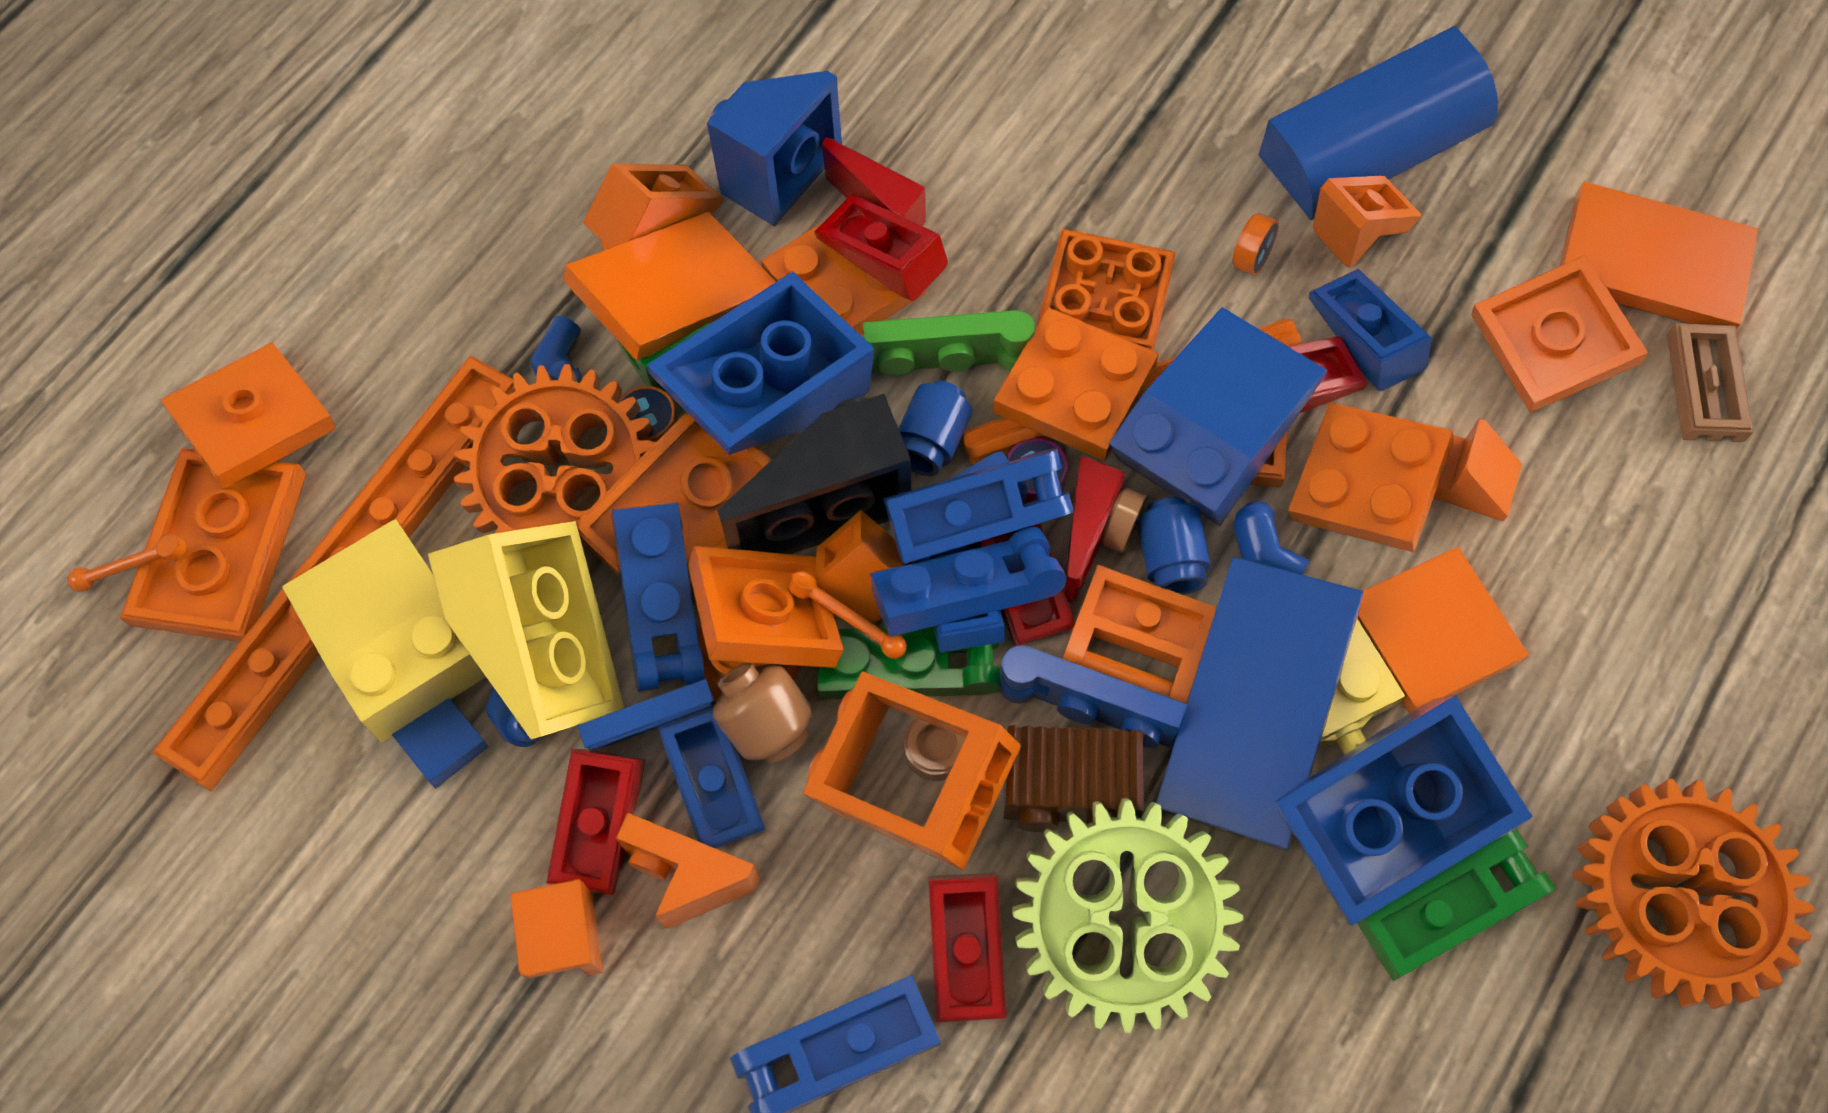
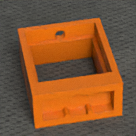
M862 671L854 688L845 694L840 703L837 715L838 721L825 748L820 750L811 762L808 771V782L803 794L834 814L961 870H965L1021 745L1000 724ZM889 707L966 737L924 827L848 794Z

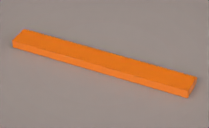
M470 355L288 582L394 519L398 521L408 538H410L454 482L453 477L460 474L465 467L453 455L454 451L472 448L473 445L460 432L461 426L479 428L483 422L472 407L478 404L493 409L497 402L490 388L495 385L510 395L515 392L513 379ZM283 589L151 752L209 791L215 788L319 654Z

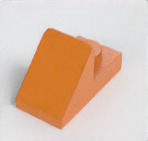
M1385 176L1328 178L1320 189L1313 230L1339 260L1349 268L1355 265L1380 235L1407 233L1423 215Z
M1478 418L1466 439L1453 435L1454 442L1434 498L1504 522L1509 513L1522 463L1485 420Z
M630 813L627 814L616 837L626 853L631 855L628 861L631 867L660 880H665L669 871L674 873L656 912V918L663 928L674 927L755 892L760 881L754 864Z

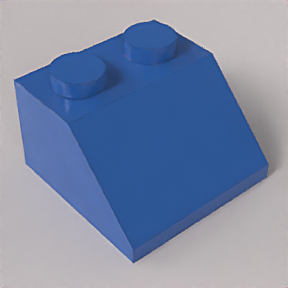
M829 71L744 82L728 100L724 99L715 106L707 122L720 194L774 227L824 171L822 142L825 138H831L842 144L836 75Z

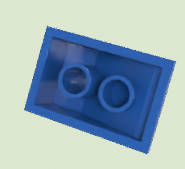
M792 271L647 364V372L730 455L803 431L822 413L834 410L841 402L854 397H863L869 392L874 348Z
M1221 307L1144 392L1109 445L1118 461L1172 496L1184 499L1185 504L1197 506L1200 509V514L1221 526L1327 374V370Z
M1456 695L1429 701L1374 734L1274 801L1348 924L1352 926L1533 817Z

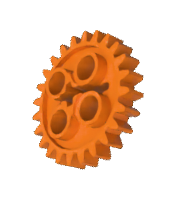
M564 364L558 380H552L545 367L541 365L537 369L536 383L528 385L525 379L517 372L513 374L515 392L508 395L494 385L490 389L497 405L493 409L478 404L472 407L483 422L479 428L461 426L460 432L473 445L472 448L454 451L453 456L461 464L470 467V470L462 472L453 478L454 482L461 489L474 490L460 501V504L468 513L482 511L473 523L474 527L482 534L491 532L496 529L495 533H502L573 521L577 522L588 510H573L571 505L573 495L584 486H595L600 488V499L656 443L654 441L642 440L653 431V427L648 418L634 419L641 409L634 397L619 402L622 390L615 380L599 391L600 378L595 370L590 369L579 383L570 364ZM537 421L544 423L543 434L537 441L524 445L518 443L517 437L524 425ZM596 426L607 429L606 438L600 446L588 450L579 448L578 442L585 430ZM565 455L572 466H559L557 475L552 476L544 465H557L559 456ZM507 457H520L528 461V463L503 465L504 459ZM607 464L613 466V470L609 474H599L593 470L586 469L587 467H604ZM523 481L536 482L537 490L530 502L520 506L510 505V495L517 484Z
M1667 779L1655 787V793L1647 784H1644L1629 793L1630 801L1623 796L1619 797L1606 807L1609 816L1602 814L1589 824L1588 827L1597 838L1587 839L1578 845L1577 851L1593 862V864L1584 865L1574 871L1573 878L1581 883L1590 885L1592 892L1576 900L1575 904L1579 908L1596 910L1599 919L1591 923L1585 929L1587 935L1607 933L1612 942L1606 947L1601 957L1604 961H1608L1624 955L1630 961L1624 976V980L1628 983L1648 974L1652 976L1650 986L1651 997L1661 998L1669 995L1676 988L1681 1007L1687 1008L1699 1004L1704 996L1710 1008L1717 1009L1731 1004L1732 997L1739 1004L1760 997L1758 987L1762 990H1767L1783 983L1777 969L1784 971L1800 964V958L1789 946H1797L1811 940L1812 935L1796 924L1794 920L1814 913L1815 906L1796 899L1794 891L1810 884L1811 880L1810 877L1804 875L1789 874L1786 864L1793 861L1800 853L1797 849H1776L1772 842L1779 835L1782 827L1779 824H1774L1760 830L1754 824L1759 808L1755 803L1737 812L1732 809V790L1725 788L1708 800L1703 781L1696 780L1685 787L1681 793L1675 780ZM1648 839L1656 841L1662 846L1667 856V866L1659 863L1652 857L1648 850ZM1718 852L1724 853L1732 860L1736 868V878L1724 871L1719 863ZM1631 877L1638 882L1652 885L1654 888L1650 890L1636 887L1632 884ZM1686 881V888H1672ZM1729 895L1746 896L1752 900L1753 906L1742 900L1733 899ZM1698 896H1712L1699 903ZM1647 905L1654 907L1663 916L1666 923L1665 935L1657 932L1650 925L1645 911ZM1718 919L1724 920L1732 927L1736 935V947L1728 944L1719 933Z

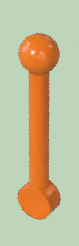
M167 534L160 539L156 547L90 570L84 567L74 568L68 574V585L75 591L84 592L93 586L94 581L160 558L175 562L184 555L187 547L186 542L175 534Z
M797 571L793 574L789 583V590L794 596L803 599L812 598L879 643L886 657L896 659L905 654L907 643L902 635L890 637L889 634L817 587V580L812 574L804 571Z

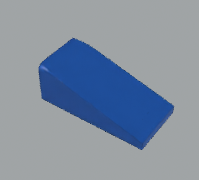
M1360 269L1309 292V299L1335 336H1341L1363 375L1378 391H1384L1422 372L1428 366L1432 337Z
M714 706L657 726L697 841L710 847L718 848L766 829L739 753L714 721Z

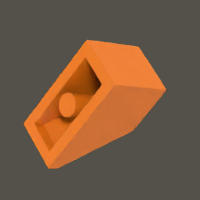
M612 163L583 224L601 239V246L604 250L705 212L709 211L712 214L720 207L724 197L687 165Z

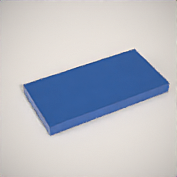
M1232 557L1156 801L1161 806L1162 812L1172 815L1180 813L1187 817L1188 820L1285 851L1289 850L1293 832L1274 801L1311 776L1363 600L1362 590Z

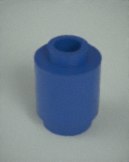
M935 381L933 384L925 383L919 385L898 427L911 459L912 472L924 476H935L939 473L941 467L949 465L973 414L972 406L966 400L965 393L952 383Z
M1178 497L1163 498L1149 504L1148 511L1143 513L1137 520L1148 580L1154 582L1156 586L1182 595L1201 590L1207 585L1206 573L1210 570L1211 564L1200 509L1197 506L1185 504V500Z

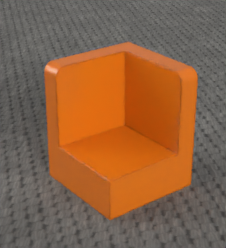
M860 510L817 547L815 579L817 580V585L829 595L872 624H875L882 616L872 593L871 573L913 564L914 561L903 563L900 560L895 539Z
M580 879L510 893L519 973L522 976L534 978L580 968L588 976L603 973L593 893Z

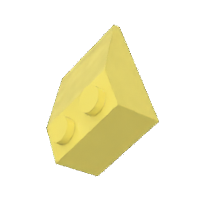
M396 519L282 586L327 669L359 720L381 743L393 737L391 734L446 699H453L486 678L445 620L434 575Z
M576 521L489 534L428 553L445 620L530 739L561 731L625 708Z

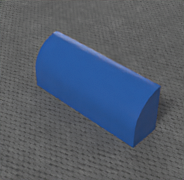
M1453 26L1269 119L1258 155L1308 218L1313 220L1320 189L1328 178L1385 176L1389 180L1494 125L1498 112L1495 82L1481 54L1456 26Z

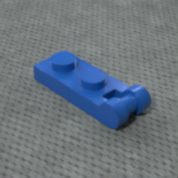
M1058 450L1040 451L1014 461L884 498L900 560L903 563H908L1074 512L1069 492H1062L1057 470L1061 469L1062 465ZM1032 478L1037 499L1023 504L1017 482Z
M678 502L613 510L611 518L637 691L656 690L659 688V682L681 679L683 685L704 680V664L698 642ZM674 635L677 653L655 656L652 638Z
M1032 526L1018 530L1011 536L1009 541L871 573L873 596L889 636L892 637L1052 597L1063 589L1066 584V576L1059 562L1055 558L1049 557L1051 548L1043 531Z
M1028 646L1012 647L1005 653L1002 659L1000 691L1008 701L1021 704L1028 702L1034 697L1056 705L1057 711L1062 716L1078 723L1093 724L1096 720L1120 730L1142 731L1144 747H1157L1158 743L1171 747L1187 706L1183 702Z
M910 975L749 1046L732 1055L730 1060L737 1079L745 1078L754 1102L748 1105L750 1113H792L801 1107L940 1046L941 1041L913 975ZM791 1057L799 1081L780 1089L772 1066L779 1061Z

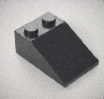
M885 394L868 399L864 397L850 398L838 404L834 410L822 413L717 511L728 549L793 554L820 545L860 510L878 525L889 522L884 498L911 491V459Z

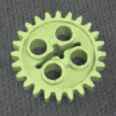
M1122 798L1117 817L1112 818L1109 817L1102 803L1099 801L1093 802V822L1087 825L1073 812L1067 813V822L1071 834L1063 838L1058 833L1047 828L1044 831V835L1053 849L1051 853L1045 856L1029 851L1026 855L1032 866L1039 871L1037 878L1021 877L1017 878L1015 882L1019 890L1032 897L1030 903H1023L1012 907L1013 918L1032 924L1031 928L1015 936L1017 947L1026 949L1038 948L1039 950L1025 964L1029 975L1050 971L1051 975L1043 987L1044 995L1051 999L1067 990L1069 995L1065 1009L1072 1018L1086 1004L1091 1005L1092 1021L1095 1028L1101 1029L1106 1023L1110 1012L1118 1013V1018L1125 1033H1131L1136 1013L1142 1012L1145 1013L1155 1030L1161 1029V1008L1170 1005L1174 1012L1182 1019L1187 1018V1007L1183 996L1192 992L1197 997L1208 1002L1211 999V995L1202 982L1206 973L1222 978H1227L1229 975L1225 967L1216 959L1218 950L1239 951L1240 947L1233 938L1223 933L1224 925L1243 921V914L1238 910L1223 906L1224 899L1240 891L1239 885L1234 881L1216 880L1215 878L1229 863L1227 857L1222 854H1214L1204 858L1202 853L1207 848L1211 836L1202 830L1185 840L1183 836L1187 828L1188 818L1177 813L1163 826L1161 825V806L1154 802L1148 805L1142 819L1136 818L1132 801L1128 798ZM1124 851H1130L1133 855L1130 875V898L1136 907L1143 911L1142 916L1133 917L1130 921V946L1133 956V970L1131 975L1127 977L1120 975L1123 932L1115 918L1109 916L1110 911L1121 910L1123 905L1120 856ZM1089 860L1104 862L1108 866L1110 874L1108 884L1104 890L1095 895L1080 894L1074 889L1072 882L1074 872L1078 866ZM1160 861L1173 862L1179 874L1178 883L1173 891L1163 896L1148 894L1145 891L1144 878L1149 867ZM1089 932L1102 933L1109 940L1107 955L1102 961L1094 965L1080 964L1072 956L1073 946L1077 939ZM1161 933L1175 935L1178 939L1179 947L1173 961L1163 966H1153L1145 962L1144 949L1150 938Z

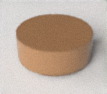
M1129 487L1121 490L1102 534L1101 541L1103 546L1124 554L1136 530L1137 520L1142 515L1148 495Z
M915 718L908 726L904 736L905 759L912 771L918 776L931 781L946 780L966 737Z

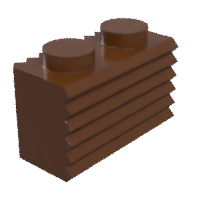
M1017 725L1008 726L1007 732L1021 745V748L1004 783V819L1018 820V828L1025 831L1044 832L1047 828L1055 831L1059 829V821L1067 822L1066 814L1069 812H1073L1086 825L1092 823L1093 802L1096 801L1102 803L1110 818L1117 817L1122 798H1128L1132 801L1136 818H1141L1144 812L1142 731H1127L1125 729L1117 731L1113 729L1100 730L1098 728L1088 730L1083 727L1078 729L1071 727L1061 729L1056 726L1051 728L1044 726L1032 727L1029 725L1023 727Z

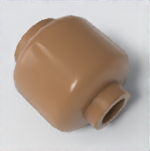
M746 662L731 670L721 679L718 686L722 693L714 704L713 718L742 757L750 761L764 759L768 764L776 763L793 754L807 740L809 736L807 726L811 721L812 708L783 667L777 664H767L755 668L752 663Z

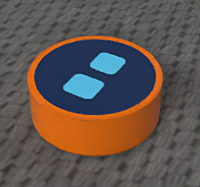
M1256 213L1249 218L1234 249L1232 258L1234 268L1256 276L1261 271L1274 246L1279 229L1278 220L1261 213Z
M640 386L626 392L619 400L621 402L627 398L634 397L641 408L634 419H649L653 431L642 440L657 442L678 421L671 397L657 387Z

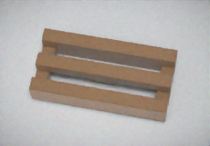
M1675 324L1667 333L1682 439L1696 440L1700 435H1706L1707 441H1720L1724 436H1731L1732 442H1745L1754 431L1736 326ZM1710 340L1716 341L1728 419H1722L1717 390L1720 383L1717 367L1713 365Z

